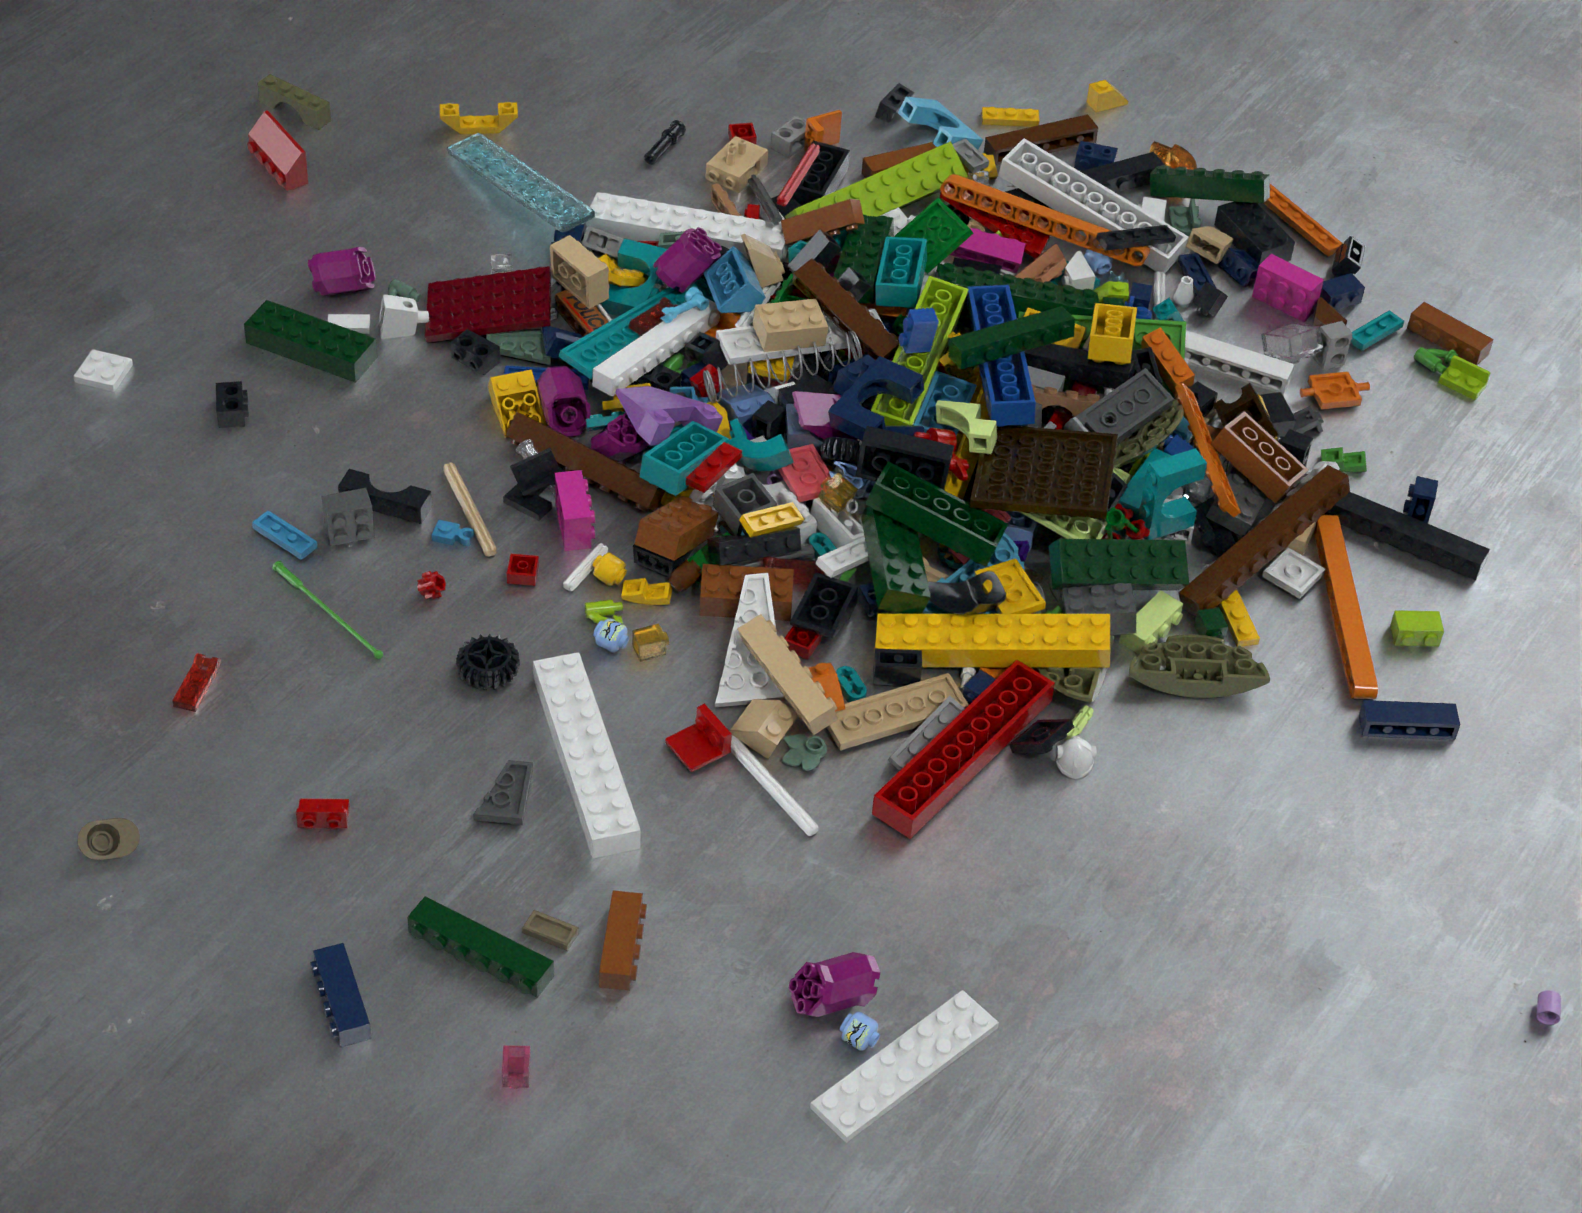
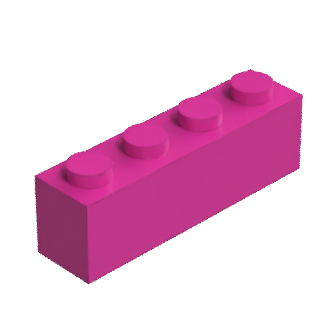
M970 228L974 234L950 254L962 259L1001 265L1002 270L1017 273L1022 262L1026 243L1019 242L1016 239L1004 238L998 234L986 233L977 228Z

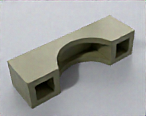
M271 74L257 83L260 103L275 109L285 102L296 109L304 124L317 130L331 122L330 102Z

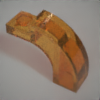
M1156 141L1151 144L1150 152H1154L1168 168L1187 167L1190 170L1197 168L1194 157L1183 147L1174 144L1171 148Z

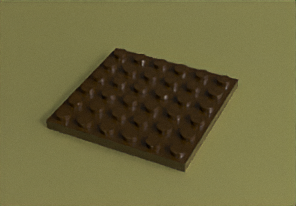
M1009 425L997 426V440L992 453H980L970 499V508L1106 519L1118 434Z

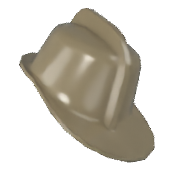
M125 818L95 820L88 822L81 828L77 843L80 851L90 859H114L128 856L135 851L139 844L140 834L137 826Z

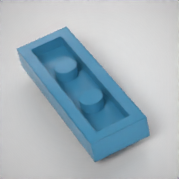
M269 510L252 522L254 530L301 560L318 548L316 540Z

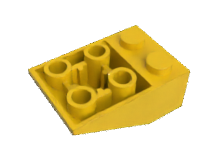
M532 369L490 377L488 390L504 436L516 412L546 425Z

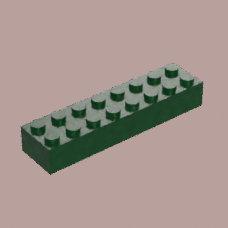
M938 263L935 278L964 288L1009 285L1017 319L1019 318V312H1026L1027 308L1043 312L1061 306L1071 315L1093 316L1095 303H1100L1097 292L1091 289L1081 290L1070 285H1055L1049 281L1043 283L1032 278H1016L1011 274L1000 275L989 270L978 271L972 267L962 268L951 263ZM967 297L963 309H967Z

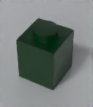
M1220 608L1198 610L1194 624L1198 635L1220 638L1225 643L1228 625Z

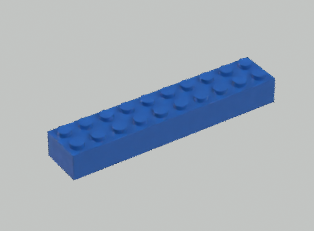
M1009 285L972 286L967 288L969 289L967 294V310L972 332L1017 319ZM1024 351L978 364L989 420L996 421L998 427L1035 424L1036 401Z

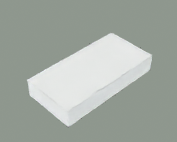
M328 314V322L362 334H370V314Z

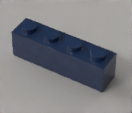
M1363 700L1359 712L1362 737L1455 740L1460 728L1457 706L1454 703Z
M344 943L313 950L314 961L310 962L313 977L318 976L320 980L316 982L320 997L325 996L326 1002H323V1008L326 1018L331 1017L332 1023H329L333 1039L338 1038L340 1047L370 1040V1022Z

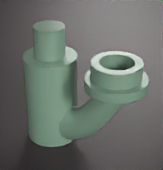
M393 279L390 282L388 295L412 298L416 302L421 300V294H418L415 288L397 279Z

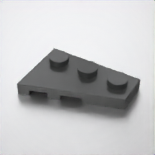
M508 760L495 780L494 787L484 797L481 807L477 808L474 812V820L523 825L533 762Z

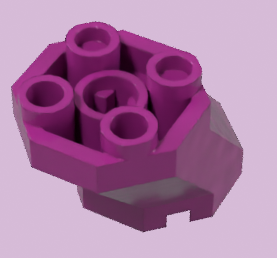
M697 227L696 230L690 228L684 231L681 237L656 260L653 266L654 268L658 267L656 274L667 286L673 289L676 286L680 287L679 291L684 293L721 257L720 251L722 248L720 244L712 241L707 236L704 229Z
M355 247L313 255L312 259L308 260V267L313 275L312 286L314 291L320 292L322 296L329 297L374 288L375 284H371V282L375 281L376 275L371 257H366L364 254L367 250L363 247Z
M566 366L548 367L537 380V391L547 425L568 437L578 436L584 431L586 419H590L591 416L590 404L587 401L581 379Z
M627 413L609 422L606 429H603L591 438V449L623 465L632 460L634 454L649 446L636 432Z
M851 952L817 963L806 962L795 974V977L790 980L788 988L797 1013L820 1017L854 1006L865 1007L877 994L878 987H874L875 979L879 980L881 972L874 956Z

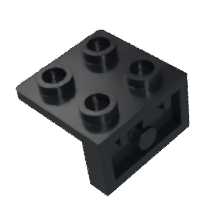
M634 544V563L671 577V573L689 557L694 549L673 561Z

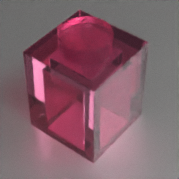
M503 1046L502 1087H509L511 1089L529 1088L530 1046Z

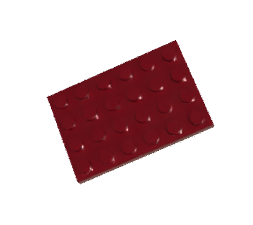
M550 266L428 283L427 311L429 313V322L426 323L425 327L426 342L455 339L466 329L478 335L551 326Z

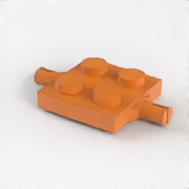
M1349 372L1309 375L1307 382L1310 388H1301L1300 396L1301 398L1313 396L1321 410L1360 406L1362 398L1359 391H1369L1370 384L1369 382H1355Z

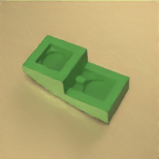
M1343 447L1321 449V460L1336 462L1340 468L1339 471L1367 472L1365 451L1343 453Z

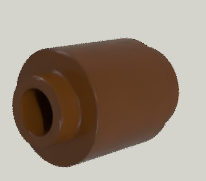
M686 559L671 573L672 576L668 580L681 592L684 589L687 590L701 577L699 572L702 569L694 560L688 562Z

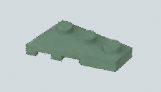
M508 331L487 334V340L500 346V355L550 365V356L546 355L542 331Z

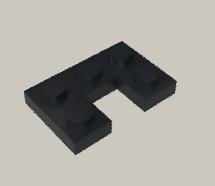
M517 483L503 496V503L540 521L552 509V502L539 495L547 487L555 491V485H547L533 495L523 496Z

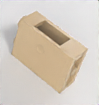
M735 136L706 163V180L716 184L719 183L720 186L740 193L749 184L748 179L751 178V175L757 176L767 166L768 149Z

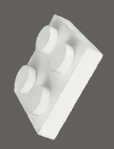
M92 349L75 373L74 381L78 384L115 392L133 366L132 359Z
M1288 547L1264 570L1262 577L1300 599L1324 576L1325 568Z

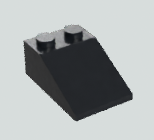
M815 572L790 621V625L833 639L850 619L858 603V585Z

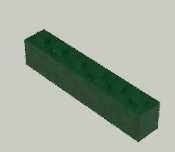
M1161 165L1157 166L1150 173V196L1265 203L1270 197V174H1263L1261 171L1244 173L1242 170L1225 172L1224 169L1207 171L1205 168L1190 170L1187 167H1176L1174 169Z
M1061 306L949 338L948 357L960 369H965L1074 337L1075 318Z
M426 896L407 917L408 932L413 937L423 939L432 944L436 949L444 950L452 954L456 959L474 965L478 970L497 977L503 983H509L517 987L525 994H531L538 998L554 977L553 960Z

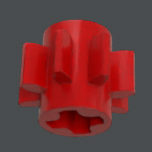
M431 571L422 573V579L417 580L418 591L421 595L425 596V599L442 597L441 592L446 590L445 579L442 575L438 574V571L432 573Z

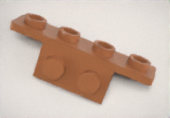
M1054 244L1016 274L1015 277L1022 279L1032 278L1043 283L1045 281L1050 282L1051 279H1055L1063 273L1062 270L1067 266L1066 259L1059 246Z

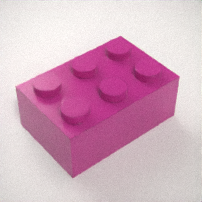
M1270 254L1258 267L1252 297L1305 322L1315 312L1324 279Z
M581 470L555 473V506L565 551L591 549V539H595L594 526H591L592 523H595L594 510H590L592 508L591 495L586 494L588 492V481L583 479Z

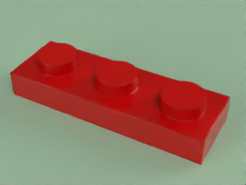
M723 442L686 477V485L705 493L742 458V450Z

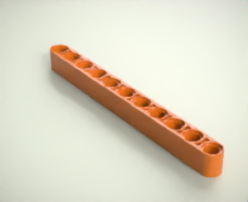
M956 174L949 175L940 187L941 193L946 198L1133 266L1144 264L1150 254L1149 246L1105 251L1096 239L1097 233L1111 230ZM948 183L954 185L955 189H952ZM967 190H970L974 196L968 194ZM985 197H989L992 202L987 201ZM1004 204H1008L1011 209L1006 208ZM1022 210L1027 211L1030 216L1025 215ZM1041 217L1046 218L1048 220V223L1044 222L1041 219ZM1060 224L1065 225L1067 229H1063ZM1079 231H1083L1086 236L1080 235ZM1135 252H1140L1142 257L1136 255Z
M1322 515L1317 520L1314 536L1321 567L1325 568L1324 581L1351 699H1376L1378 694L1377 679L1338 515Z

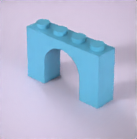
M906 96L898 111V114L909 123L927 125L939 130L933 141V144L937 147L950 141L954 144L966 138L979 150L983 142L980 136L937 100Z

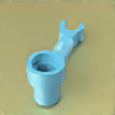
M692 287L685 294L687 302L676 307L663 308L661 311L666 315L661 317V319L665 323H670L677 315L694 307L705 310L709 305V300L703 296V293L698 288Z

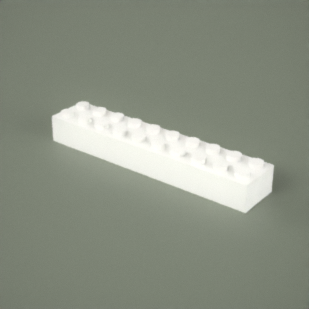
M1025 138L1002 159L999 177L1058 212L1111 231L1167 225L1175 234L1176 239L1173 243L1148 245L1150 254L1144 264L1153 270L1166 273L1178 260L1179 255L1184 253L1189 236ZM1135 252L1136 255L1142 257L1140 252Z
M597 192L586 215V230L588 226L633 241H659L660 233L681 232L690 228L696 230L697 227H700L706 231L707 236L712 241L728 249L735 246L747 259L748 257L741 238L742 234H746L770 246L772 252H777L782 263L790 247L789 244H785L781 223L774 225L773 222L761 219L746 218Z
M580 653L533 661L534 683L592 859L640 849L641 830Z

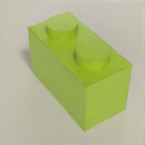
M1394 611L1390 628L1395 646H1440L1444 628L1439 611Z

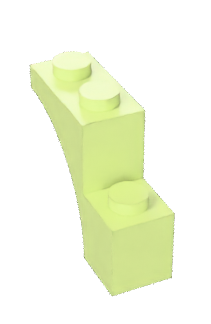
M937 401V423L949 425L962 431L969 439L970 452L992 453L997 440L996 421L981 419V404Z

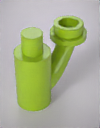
M611 599L585 603L587 619L590 618L598 624L601 620L609 619L605 616H613V620L623 624L622 617L614 615L617 611H623L622 602L613 603Z

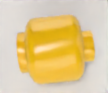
M610 552L603 556L598 555L592 564L595 567L594 576L608 586L619 585L627 574L625 569L626 563Z

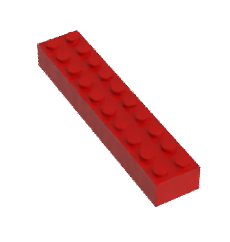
M1016 660L874 795L872 815L911 839L1052 702L1055 682Z

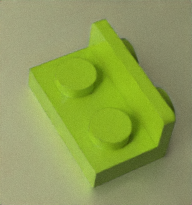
M1454 355L1451 358L1449 367L1440 376L1438 383L1476 400L1487 387L1491 373Z

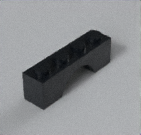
M348 469L338 485L339 493L366 488L372 504V511L410 522L422 524L432 508L430 490L410 485L398 492L380 491L371 484L370 474L353 469Z
M790 527L751 538L749 535H724L707 539L709 561L719 565L801 551L800 528Z

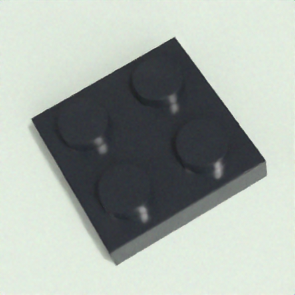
M1071 719L1037 720L1009 744L1012 753H1048L1053 749V745L1067 737V733L1074 728Z

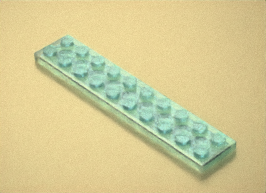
M480 133L447 147L450 156L562 233L595 217V211Z

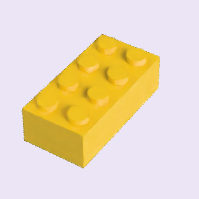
M1095 303L1088 359H1092L1094 362L1111 361L1118 365L1131 363L1137 307Z

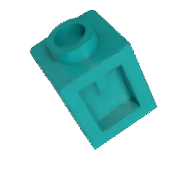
M1170 297L1153 307V311L1159 320L1184 321Z

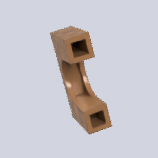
M1032 384L1035 401L1042 404V409L1050 405H1060L1070 410L1074 417L1100 400V396L1095 394L1082 396L1078 395L1076 391L1067 390L1064 393L1058 392L1053 387L1040 389Z

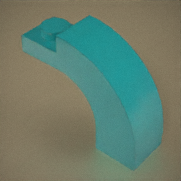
M738 418L730 421L732 431H729L732 439L728 441V444L742 450V458L739 461L746 467L758 471H771L794 463L790 450L781 434L767 441L753 442L748 440Z

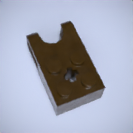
M1251 383L1241 387L1242 394L1235 402L1225 403L1220 399L1213 403L1223 427L1245 411L1273 438L1279 436Z

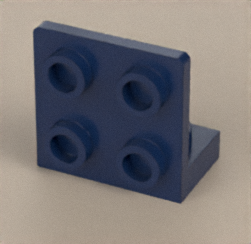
M551 326L542 327L546 355L552 358L561 359L559 357L560 350L582 338V335Z

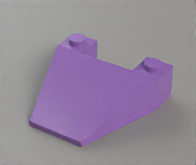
M651 386L616 389L615 392L636 432L650 446L658 445L667 439L677 421L683 426H686L691 421H695L717 432L723 419L716 408L710 404Z

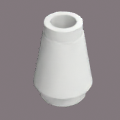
M1189 276L1181 278L1173 296L1176 305L1180 307H1188L1194 300L1193 279Z

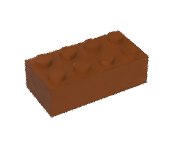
M1245 411L1227 424L1211 443L1219 454L1231 462L1234 468L1243 473L1252 484L1256 485L1274 503L1291 491L1309 471Z
M680 496L640 519L634 544L674 561L705 542L708 538L713 537L719 513L712 510V507L709 505L698 504L689 497Z
M703 564L699 616L735 618L745 575L768 573L774 618L780 621H791L794 569Z

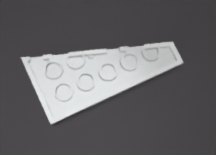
M768 573L745 575L715 708L748 705L753 699L785 701L783 694L744 645L737 628L760 614L766 621L770 619L775 626Z

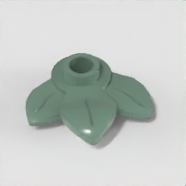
M802 734L787 736L784 738V742L790 750L784 755L782 761L789 766L801 765L805 771L812 770L820 764V758L827 752V745L818 736L810 738Z

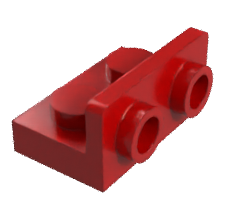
M300 798L299 808L296 809L297 827L308 829L348 828L349 799Z

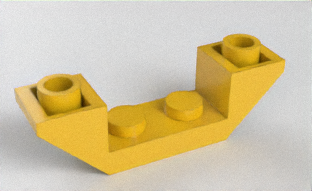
M517 102L498 103V115L459 116V104H439L440 119L459 134L500 133L518 118Z

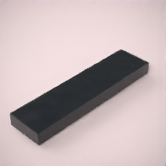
M1167 225L1100 232L1097 233L1096 239L1104 250L1107 251L1173 243L1176 236Z

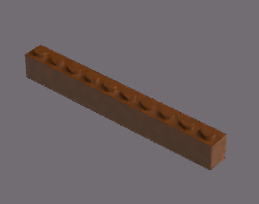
M1327 465L1192 580L1189 585L1178 592L1180 602L1183 603L1182 609L1197 616L1198 610L1215 608L1222 601L1226 600L1237 588L1241 587L1251 576L1256 574L1266 563L1271 561L1281 550L1286 548L1295 538L1301 535L1310 525L1316 522L1325 512L1330 510L1350 492L1349 476Z

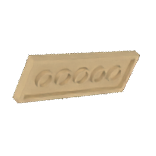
M947 673L845 703V710L835 712L838 720L827 726V729L839 750H844L919 727L949 696L954 698L964 708L969 706L951 675Z

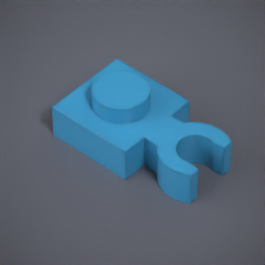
M438 520L431 536L434 542L454 545L455 541L463 546H470V538L474 537V530L471 528L460 529V524Z

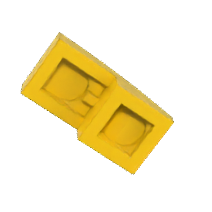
M646 578L624 580L621 597L622 600L638 604L669 605L672 586L670 582L648 584Z

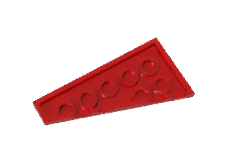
M948 183L952 189H955L954 185ZM967 190L968 194L974 196L970 190ZM940 192L939 198L994 233L1000 231L1004 238L1016 239L1019 242L1026 243L1024 252L1035 259L1043 253L1051 238V235L946 198ZM985 197L987 201L992 202L989 197ZM1004 204L1006 208L1011 209L1008 204ZM1022 210L1025 215L1030 216L1027 211ZM1041 217V219L1044 222L1048 223V220L1046 218Z

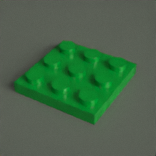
M937 198L894 237L927 239L925 272L928 274L938 263H941L974 233L950 208Z

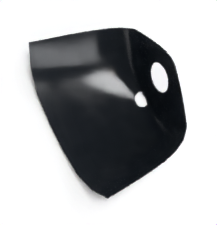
M992 571L978 574L958 583L928 582L931 596L930 602L943 610L956 614L988 612L995 609L1006 599L1005 590L997 575ZM991 580L992 589L988 594H984L982 585L984 581Z

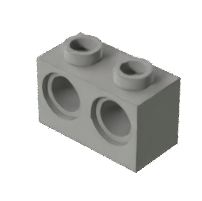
M795 116L774 130L771 134V149L790 158L804 148L806 121Z
M588 226L582 245L603 254L607 253V255L618 259L617 253L624 238Z
M1343 321L1320 326L1313 358L1322 370L1345 365L1352 332Z

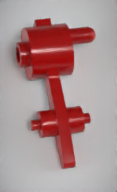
M929 428L926 433H914L913 436L954 445L949 471L961 481L968 479L966 472L969 469L968 461L959 458L954 453L957 444L954 431Z

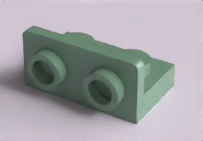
M1190 199L1189 207L1169 206L1170 226L1187 236H1190L1192 229L1201 227V219L1198 218L1199 206H1196L1195 199Z

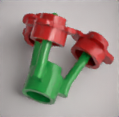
M1117 504L1107 513L1106 522L1108 524L1105 526L1107 533L1103 534L1101 539H1122L1121 535L1112 531L1126 529V535L1131 539L1142 540L1149 536L1150 530L1145 527V522L1142 519L1130 523L1129 519L1133 517V511L1123 508L1121 504Z

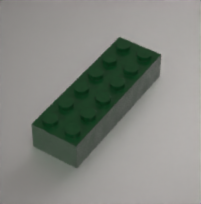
M863 214L865 224L859 225L857 230L849 231L834 277L838 280L849 267L861 273L872 287L858 303L874 304L876 300L875 284L886 237H894V217L883 215L867 216Z
M266 300L244 323L247 344L355 383L377 359L376 338Z
M889 461L874 484L865 503L874 510L886 514L893 520L909 526L914 531L932 538L935 542L941 543L951 548L954 552L960 553L985 567L989 563L1008 526V523L981 509L970 508V504Z
M866 505L861 519L878 609L903 614H922L931 596L918 532Z
M1058 539L1049 545L1052 590H1062V588L1074 586L1084 587L1131 583L1132 590L1178 591L1189 585L1185 540Z

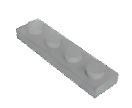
M949 696L889 757L888 761L900 771L965 708Z

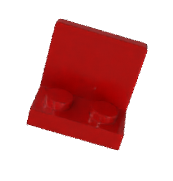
M704 703L697 707L695 724L667 737L665 743L688 770L693 772L731 753L732 733Z

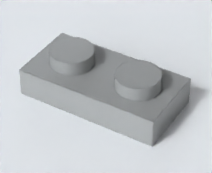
M966 138L953 144L961 163L972 173L988 167L989 160Z

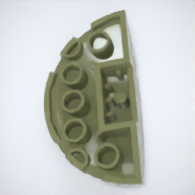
M1176 399L1173 400L1172 406L1117 445L1114 468L1130 464L1144 457L1171 435L1181 422L1184 414L1182 405H1179Z
M1110 635V656L1115 635ZM1037 667L1040 674L1055 682L1054 689L1071 698L1087 702L1095 701L1107 672V668Z
M1175 635L1167 637L1166 642L1160 644L1155 642L1149 643L1142 647L1139 656L1133 657L1129 669V676L1144 685L1165 693L1193 698L1231 696L1270 683V676L1262 662L1257 663L1254 661L1250 651L1241 646L1232 648L1225 645L1223 639L1205 635Z

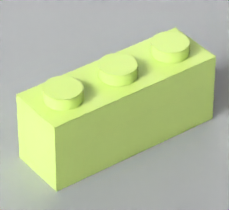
M1160 590L1136 613V633L1121 634L1119 643L1140 655L1142 647L1152 642L1157 643L1161 637L1164 638L1173 625L1180 623L1183 617L1181 613L1183 603Z

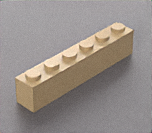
M760 614L737 628L744 645L813 735L838 720L835 713L837 706L832 698L824 696L825 691L818 681L813 682L810 670L807 666L802 667L799 664L801 662L800 658L794 650L789 651L787 648L789 645L785 638L775 633L777 630L770 619L766 621Z

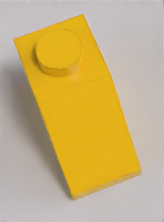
M1107 80L1089 84L1086 102L1095 113L1128 104V100Z

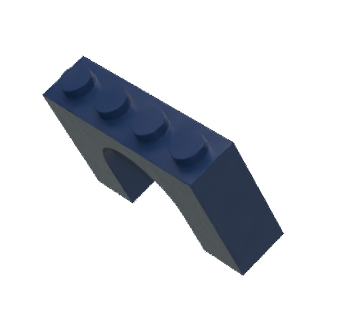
M879 356L874 363L869 365L862 376L858 377L855 383L843 393L842 397L830 407L828 411L830 426L861 441L863 440L866 426L886 430L884 417L862 407L861 404L867 398L877 394L893 395L912 404L924 391L923 375Z

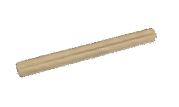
M452 462L443 466L444 473L471 528L474 530V534L485 556H495L497 548L455 464Z

